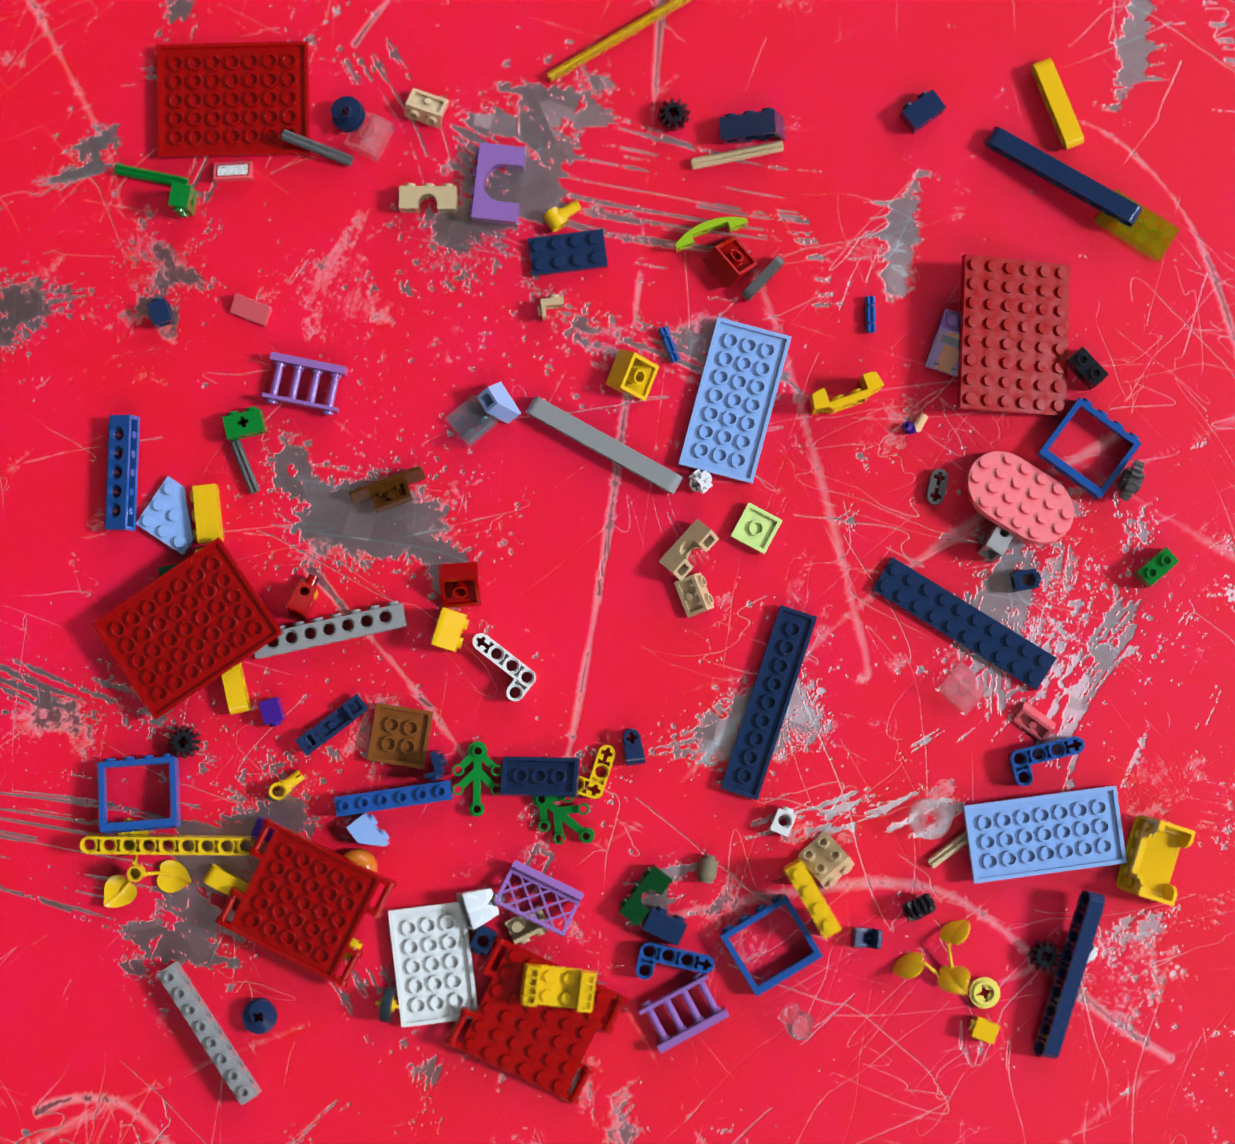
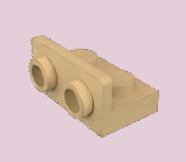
M413 88L405 104L404 116L429 126L440 128L449 100Z
M700 572L685 577L682 581L674 582L688 618L714 608V599L708 592L705 577Z
M542 910L535 912L538 920H546ZM516 916L505 922L514 944L519 943V945H523L530 941L529 937L535 934L538 937L548 932L547 929L521 916Z

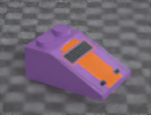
M945 309L942 313L925 367L958 377L960 313Z

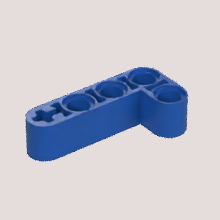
M1070 736L1011 751L1008 755V762L1013 781L1020 786L1030 785L1033 781L1030 765L1079 754L1085 747L1083 739L1078 736ZM1073 741L1078 742V746H1075V748L1065 747V745L1073 744ZM1054 744H1057L1060 748L1057 755H1054L1051 751ZM1035 749L1041 751L1039 759L1033 757L1032 753ZM1017 753L1022 755V762L1019 764L1014 762V756ZM1021 772H1025L1027 775V780L1023 783L1018 779Z
M646 941L640 947L636 974L640 979H649L653 974L655 962L700 973H710L714 969L715 963L713 958L705 953ZM646 946H652L654 953L647 956L644 954L643 949ZM664 951H672L673 957L670 960L664 959L662 957ZM685 954L692 957L691 963H682V956ZM695 956H698V961L704 962L705 959H708V962L711 965H707L706 968H703V965L701 963H697V967H695ZM642 965H647L650 967V972L643 975L639 972V968Z

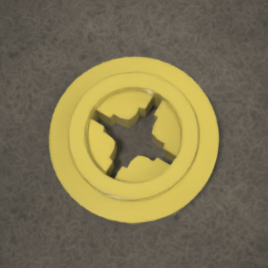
M980 977L973 981L970 986L969 997L977 1007L991 1008L1000 998V988L993 979ZM982 985L986 990H992L987 993L986 999L983 995H979V992L982 991Z

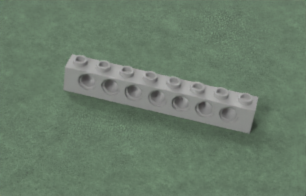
M398 601L387 603V607L380 608L379 605L368 607V611L364 612L356 609L349 611L350 615L342 616V613L330 615L331 619L323 620V617L312 619V623L305 624L302 621L293 623V627L286 628L285 625L280 626L284 634L277 638V645L275 647H271L269 644L254 653L255 659L408 627L404 605L402 603L398 604ZM389 612L390 620L386 623L382 622V613ZM365 616H370L372 619V623L368 627L362 624V619ZM347 620H351L353 623V627L349 631H346L343 627L344 622ZM328 624H332L334 627V632L331 635L325 633V627ZM310 628L315 630V636L312 639H308L306 636V631ZM291 632L296 634V640L293 643H289L287 640V636Z
M176 961L159 972L157 976L241 1106L257 1096L262 1090L179 962Z

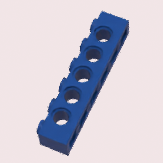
M110 415L108 423L109 440L107 444L108 473L106 480L105 530L136 531L140 417L133 415Z
M451 780L334 797L337 817L454 799Z

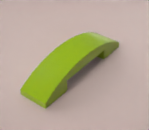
M721 217L701 223L679 239L675 244V251L678 252L694 246L693 238L725 226H727L730 233L746 227L748 221L742 217Z

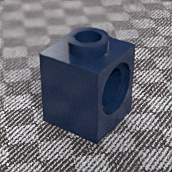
M158 297L152 299L151 303L147 304L153 326L157 329L175 323L167 299Z
M1036 568L1010 574L1013 592L1035 589L1041 583V576L1039 572H1036ZM1024 575H1028L1031 578L1029 585H1025L1022 582Z
M484 924L481 925L470 944V947L473 948L472 951L479 955H483V953L487 955L498 931ZM486 936L488 944L485 946L480 945L478 937Z

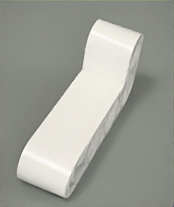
M484 633L475 635L473 646L514 678L506 690L509 700H521L535 683V673ZM485 637V643L489 646L491 642L494 644L489 648L488 653H485L487 650L485 646L481 645L478 647V638L483 639ZM496 648L502 651V656L499 659L492 657V651ZM511 660L517 663V668L514 671L507 669V663ZM525 672L532 674V681L529 683H525L522 680V675ZM514 687L519 688L521 691L518 698H513L510 695V691Z

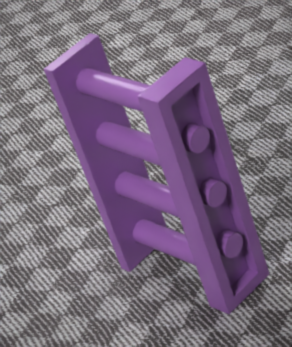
M271 352L270 360L274 362L276 367L270 394L262 393V397L267 399V403L278 404V402L323 410L322 414L333 416L334 413L339 414L340 410L337 407H333L338 381L342 376L347 377L348 368L346 366ZM286 365L293 366L294 369L288 398L277 396L283 367ZM304 368L312 370L311 373H313L307 401L296 399L301 373L304 371ZM323 372L330 373L331 376L326 405L315 403L320 375H323Z
M697 973L691 977L692 981L653 1002L647 1000L640 1005L641 1008L638 1009L639 1014L647 1013L660 1038L659 1043H657L660 1053L729 1017L726 1008L721 1009L720 1006L718 1007L705 983V980L709 978L707 973ZM698 985L711 1009V1015L705 1018L700 1015L687 991ZM681 994L694 1019V1024L689 1027L683 1025L670 1000ZM662 1003L677 1028V1033L672 1036L666 1034L653 1008Z

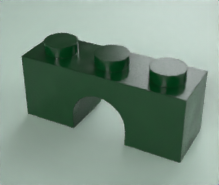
M655 864L652 868L648 866L642 874L644 879L641 883L637 881L630 890L633 892L629 898L625 897L619 904V907H621L619 912L636 926H639L650 911L641 901L643 893L648 890H654L662 895L673 881V878Z

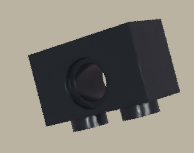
M1081 347L1066 361L1067 366L1089 390L1095 388L1109 375L1084 347Z

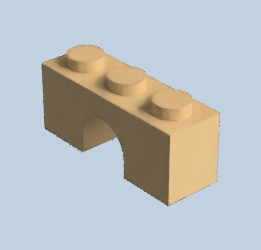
M405 183L404 186H399V210L401 213H420V204L426 198H433L437 201L438 213H458V190L453 184L444 183L442 186H434L432 183H424L423 186H416L414 183Z
M696 519L668 552L663 555L659 562L672 575L682 581L694 568L688 562L689 554L695 549H702L707 553L719 538L709 527Z

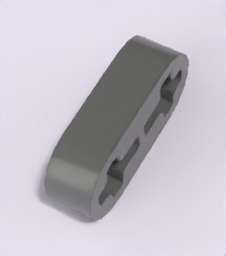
M936 469L930 475L926 499L931 505L940 504L945 497L948 474L943 469ZM941 473V477H944V480H941L939 486H937V479L934 476ZM936 488L938 489L937 495L940 496V499L933 501V497H930V494H933Z

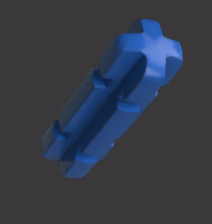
M865 296V323H867L865 325V332L875 333V296Z
M667 326L658 329V333L662 337L666 353L669 354L670 363L678 362L680 357L678 352H676L677 349L672 337L669 336V329Z

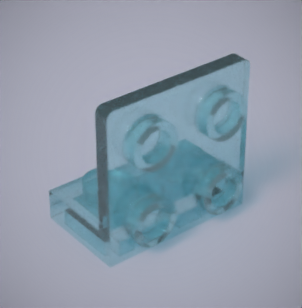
M472 395L446 417V421L469 448L499 424L493 415L486 413L475 395Z

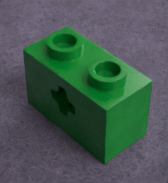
M172 182L168 205L177 213V216L188 218V215L194 216L198 193L191 185Z
M249 407L245 409L246 412H228L227 416L222 417L227 439L234 441L268 433L263 411L260 408L257 409V407ZM243 419L249 422L246 423V427H243L241 425L243 423Z
M1165 547L1154 554L1133 574L1145 588L1151 587L1180 561Z

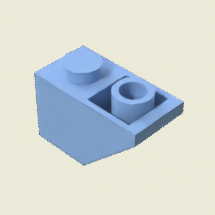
M501 382L487 387L476 396L486 413L507 424L521 414Z
M365 813L346 827L358 843L384 847L390 844L388 841L390 839L389 835L384 829L380 830L376 825L378 821L373 814Z

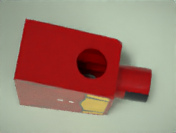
M309 574L305 582H298L286 606L290 615L307 621L319 594L316 588L319 581L318 577Z

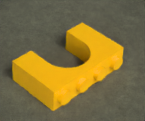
M797 858L783 866L785 874L802 899L822 937L826 939L842 930L803 861Z

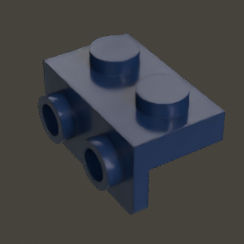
M441 750L431 752L430 756L435 772L425 774L424 777L425 779L430 778V781L443 778V773L447 772L445 765L448 763L445 753L441 754Z

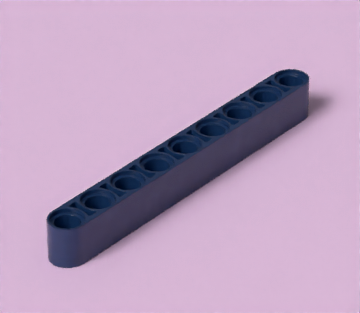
M995 126L985 141V145L992 151L1128 227H1133L1142 212V208L1136 203L1000 127Z
M1084 890L1079 895L1035 1040L1034 1053L1038 1057L1056 1059L1060 1054L1104 909L1105 897L1103 894Z

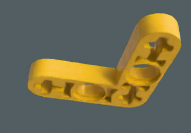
M603 745L599 749L589 779L579 776V779L582 781V787L578 789V794L592 799L602 796L615 758V749L612 746ZM606 748H610V752L613 753L612 757L608 756L606 761L610 762L609 766L604 763H598V759L603 761L604 755L601 754V751L606 750ZM597 767H605L607 772L604 777L596 775L595 770ZM585 781L590 782L588 784L590 787L598 785L600 793H596L594 796L591 795L592 791L587 789L586 793H583Z

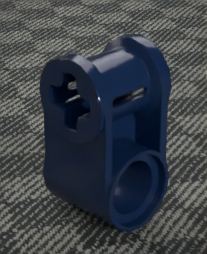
M633 728L625 730L623 733L626 766L645 764L644 749L639 732ZM630 732L633 735H637V738H634V742H630L629 739L626 740Z

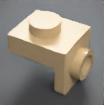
M559 294L549 295L548 298L540 299L541 305H537L538 315L543 317V321H546V309L564 307L563 296L559 297Z

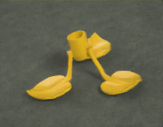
M126 818L123 822H130L135 820L131 818ZM135 831V832H123V833H118V834H147V835H150V834H149V831ZM126 840L125 846L128 849H133L134 843L131 840ZM145 840V847L147 846L149 840ZM134 855L133 866L127 872L129 880L123 875H114L107 880L104 887L103 905L116 908L132 902L137 895V888L131 882H138L144 876L159 875L157 884L161 890L168 893L179 891L191 883L189 872L181 863L175 860L163 861L160 865V871L146 872L144 866L137 864L138 855Z
M957 920L949 922L942 927L939 933L940 939L943 942H947L950 966L945 965L941 967L940 972H937L927 962H923V954L911 952L905 954L896 962L892 970L893 974L900 978L911 979L917 977L922 972L923 966H925L937 976L938 985L942 990L953 994L967 995L970 973L965 967H954L950 946L951 943L959 945L966 940L970 932L969 921Z

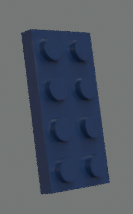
M603 229L528 238L533 277L608 268Z
M503 757L500 795L577 798L580 759Z

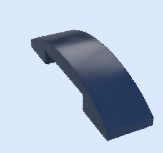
M356 694L295 741L307 756L368 710V707L359 695Z

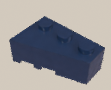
M770 107L763 108L759 112L748 110L739 115L735 113L725 114V117L719 118L721 141L725 144L750 143V140L762 139V142H766L770 137H779L780 141L785 140L784 118L775 109Z

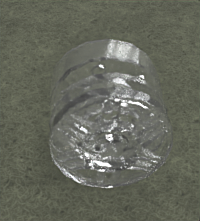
M921 798L910 805L907 811V823L914 834L925 839L935 840L942 837L948 831L951 825V814L943 802L933 798ZM928 814L934 816L932 819L933 823L926 822Z

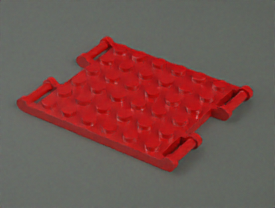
M265 817L262 822L261 831L253 847H250L248 851L250 855L260 859L258 867L245 892L237 887H231L230 895L220 916H217L215 923L342 987H347L348 979L358 958H361L364 953L361 949L350 945L365 913L381 918L382 909L391 890L395 889L397 882ZM271 828L275 831L263 853L260 849ZM381 883L385 887L375 908L369 905ZM236 898H239L241 902L230 922L227 920V917ZM347 952L351 954V957L342 976H338L336 973Z
M496 935L490 954L484 966L482 965L479 970L481 973L492 977L476 1012L467 1007H461L457 1022L450 1036H447L445 1043L578 1105L579 1096L589 1075H592L594 1071L593 1067L581 1061L597 1028L612 1034L614 1030L613 1025L623 1005L627 1003L628 998L596 983L593 1011L591 1013L577 1012V1009L538 1004L536 1007L522 1005L519 1003L524 963L561 965ZM505 946L507 948L496 971H494L491 967L501 947ZM614 998L617 1001L605 1024L601 1020L611 999ZM467 1017H471V1023L462 1041L456 1040ZM579 1068L583 1072L573 1093L570 1094L567 1092Z

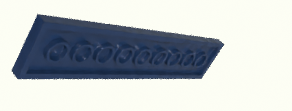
M891 557L872 588L874 592L1035 691L1038 690L1056 660L1055 656Z
M780 605L721 785L722 789L758 800L817 620L816 616Z

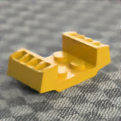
M877 372L865 373L859 379L862 389L853 390L846 397L844 395L832 398L831 402L828 399L825 388L812 394L809 400L812 415L823 412L833 414L864 403L871 395L880 391L884 383Z
M524 963L519 1003L536 1007L538 1004L577 1009V1012L591 1013L593 1011L598 971Z

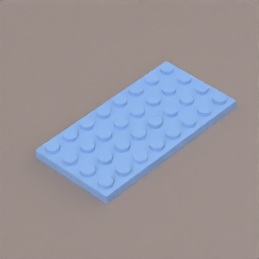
M720 317L717 318L679 465L700 469L701 471L706 470L708 473L753 484L792 336Z
M1115 785L963 806L973 883L1127 863L1117 788Z

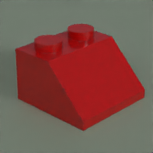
M735 235L714 247L702 260L726 289L740 281L759 264Z
M477 561L439 565V584L444 608L481 605Z

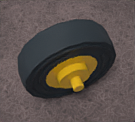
M386 987L380 1001H376V1005H379L380 1009L379 1021L389 1023L395 1008L399 1009V1005H396V989Z

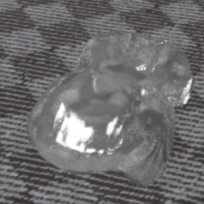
M796 1003L785 1005L778 1015V1020L784 1024L787 1033L794 1040L807 1039L811 1034L814 1020L807 1012L800 1010Z

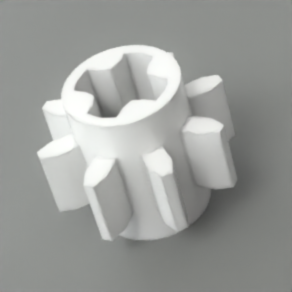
M697 469L688 477L690 479V488L695 492L700 491L704 494L713 486L711 484L712 477L706 470L701 472L700 469Z

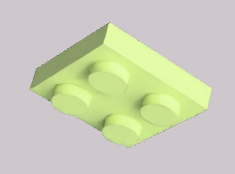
M748 503L730 537L765 554L783 520Z

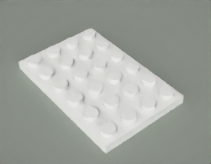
M451 902L389 910L388 917L401 1026L410 1027L457 1021L462 1006L476 1012L478 1002L469 929L466 928L459 903Z

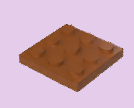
M376 703L367 760L425 769L434 712Z

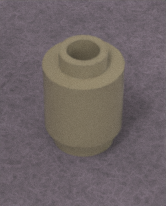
M704 854V857L699 858L698 881L713 884V880L716 879L719 860H715L716 856Z

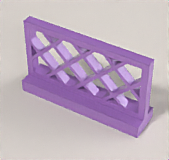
M514 860L494 904L564 937L585 893ZM511 875L519 877L522 885L512 888L509 881ZM536 885L539 893L529 896L526 886ZM523 887L526 898L516 901L513 890ZM510 892L513 902L505 904L499 901L502 894ZM552 893L555 895L557 902L547 905L543 895ZM541 896L544 906L533 909L530 899ZM528 900L531 910L527 912L520 911L517 903ZM568 901L575 904L572 911L563 912L561 903ZM558 904L561 915L551 918L548 907ZM545 909L548 919L538 920L535 912ZM562 917L565 923L563 930L555 928L552 920Z

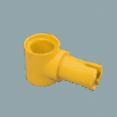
M574 200L563 208H551L542 217L552 232H556L567 224L568 217L581 210V206L577 200Z
M297 769L285 780L281 779L270 786V797L275 801L283 800L292 791L291 789L305 778L303 775H300L301 773ZM281 787L284 792L282 796L275 797L272 794L273 789Z

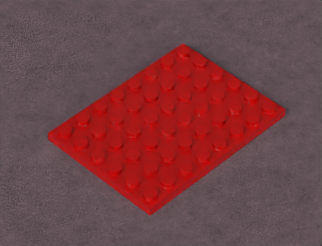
M308 41L157 45V130L159 158L310 155V151L280 139L284 129L310 139Z
M967 254L962 256L957 408L1064 417L1066 415L1070 265Z
M220 537L92 623L93 628L155 720L284 634Z

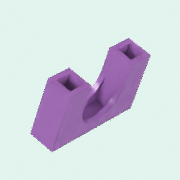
M480 142L479 148L475 150V159L478 162L477 167L473 168V178H476L475 185L471 186L473 204H469L468 211L472 221L518 226L519 203L496 201L490 198L484 190V184L488 175L494 170L501 168L524 170L525 147Z

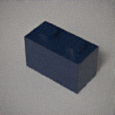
M933 89L929 92L925 90L917 97V101L914 103L910 101L902 107L903 111L900 117L913 134L942 114L946 109L945 104Z
M652 907L642 929L678 946L688 925L684 922L685 918L677 914L673 917L667 914L668 910L663 907Z

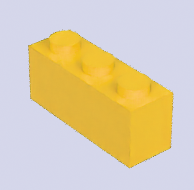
M217 484L192 486V491H190L191 503L194 502L192 520L196 522V529L193 530L194 539L201 545L209 544L218 537L224 542L219 486Z

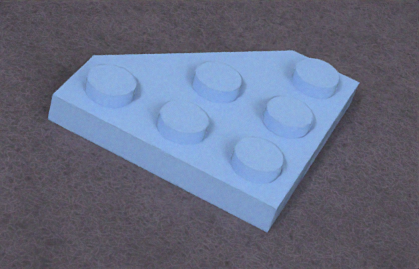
M167 476L136 524L180 554L185 555L195 541L186 499V490L184 486Z

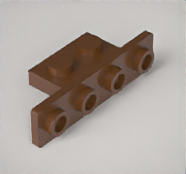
M421 466L413 467L364 487H358L350 491L349 495L354 504L372 499L375 510L379 513L412 501L413 498L408 485L421 481L426 477Z

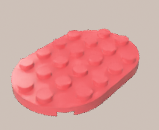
M1002 451L987 453L978 458L967 473L966 490H968L973 507L983 517L1018 539L1033 545L1054 543L1061 539L1070 529L1074 519V507L1071 497L1064 486L1017 455Z

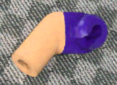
M919 413L916 421L904 422L902 424L903 432L909 435L919 433L928 416Z

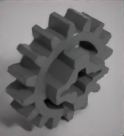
M1134 460L1131 467H1127L1123 471L1118 483V487L1121 488L1118 498L1129 501L1132 493L1136 495L1140 490L1145 478V474L1142 473L1145 466L1143 462Z

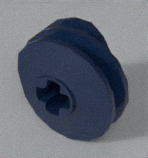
M340 97L331 106L332 121L340 131L352 133L362 126L365 120V109L354 97Z
M256 998L250 1001L242 1013V1022L245 1028L254 1034H264L270 1031L277 1022V1011L274 1005L265 998ZM261 1012L263 1014L262 1019L258 1020L256 1018L258 1015L256 1014Z

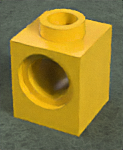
M975 1015L968 1025L969 1034L972 1037L994 1045L1000 1025Z

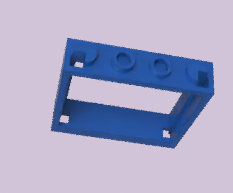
M1078 398L1036 455L1096 500H1099L1142 443L1137 435L1132 432H1126L1122 424L1107 418L1108 415L1104 411L1096 410L1092 407L1093 404L1089 400ZM1079 407L1132 445L1101 488L1048 450Z
M162 754L159 758H154L153 755L142 756V759L123 757V760L115 761V758L104 759V762H98L99 832L110 834L181 828L179 759L173 756V754ZM169 764L171 818L108 823L106 769Z
M779 894L771 899L772 903L767 906L765 904L760 905L754 909V914L742 916L738 919L739 923L734 926L732 924L727 925L720 934L756 996L761 995L823 957L786 894L783 896ZM785 904L813 951L756 985L729 938Z

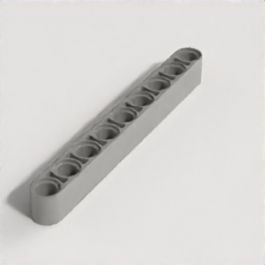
M534 396L526 410V413L670 494L674 495L683 479L677 473L538 396Z

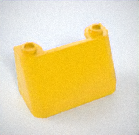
M1137 816L1133 822L1125 849L1127 863H1122L1116 880L1117 887L1121 890L1174 906L1177 898V889L1170 885V880L1180 847H1190L1194 841L1196 831L1148 816Z

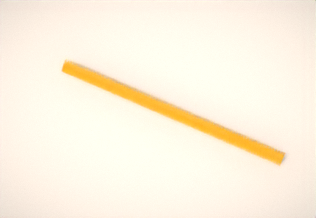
M670 0L664 6L661 5L660 8L649 12L647 15L637 19V21L627 25V27L625 26V28L617 31V33L615 32L609 38H605L599 44L593 45V47L584 50L583 53L572 57V59L562 63V65L560 64L554 70H550L547 73L550 81L558 79L557 77H562L564 74L566 75L565 72L576 69V66L578 68V65L584 64V61L586 63V60L588 62V59H592V56L593 58L594 55L596 57V54L602 53V50L604 52V49L606 51V48L614 46V43L616 44V42L618 43L622 39L625 40L624 38L628 37V35L631 37L632 33L643 30L642 27L645 28V26L651 25L650 22L653 24V21L655 23V20L661 19V16L663 18V15L665 17V14H669V11L670 13L671 10L673 12V9L675 11V8H679V5L681 7V4L683 6V3L685 4L689 0Z

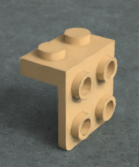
M827 832L820 834L798 854V858L803 861L804 865L826 890L829 887H833L838 879L844 874L849 873L855 865L846 852Z

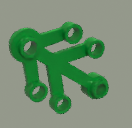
M475 741L469 745L468 755L452 768L454 775L461 776L464 773V768L473 761V769L458 784L453 785L452 792L455 795H461L464 792V788L473 780V802L470 803L468 810L471 815L478 817L484 812V805L481 803V780L490 788L491 793L495 796L500 795V791L494 793L493 788L495 786L501 788L499 784H496L481 769V761L491 769V774L494 776L502 774V767L496 765L487 756V747L484 743ZM476 747H479L481 749V753L479 755H476L474 753V749ZM457 766H460L462 769L461 773L459 774L455 773V768ZM495 767L500 768V772L498 774H494L493 769ZM456 786L461 787L460 793L454 791ZM476 805L480 806V811L478 813H475L473 811V808Z
M532 797L534 805L539 807L540 823L538 827L540 831L547 832L551 827V823L548 821L547 808L553 812L555 826L553 840L556 844H562L566 839L563 833L562 821L579 834V839L583 843L593 841L595 837L594 830L591 827L583 828L568 815L572 813L586 815L590 810L587 803L558 807L553 801L564 800L570 803L574 798L572 797V799L568 800L566 797H545V801L540 802L539 797ZM581 806H586V807H587V811H586V812H582V811L580 810V807H581ZM542 823H547V824H548V828H547V829L542 828L541 824H542ZM583 833H588L590 838L585 839ZM561 835L563 837V840L558 841L556 839V836Z

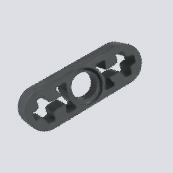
M778 255L743 291L741 296L750 301L786 261Z

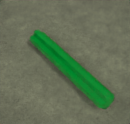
M122 164L115 165L114 172L117 175L172 186V182L189 185V179L186 177Z

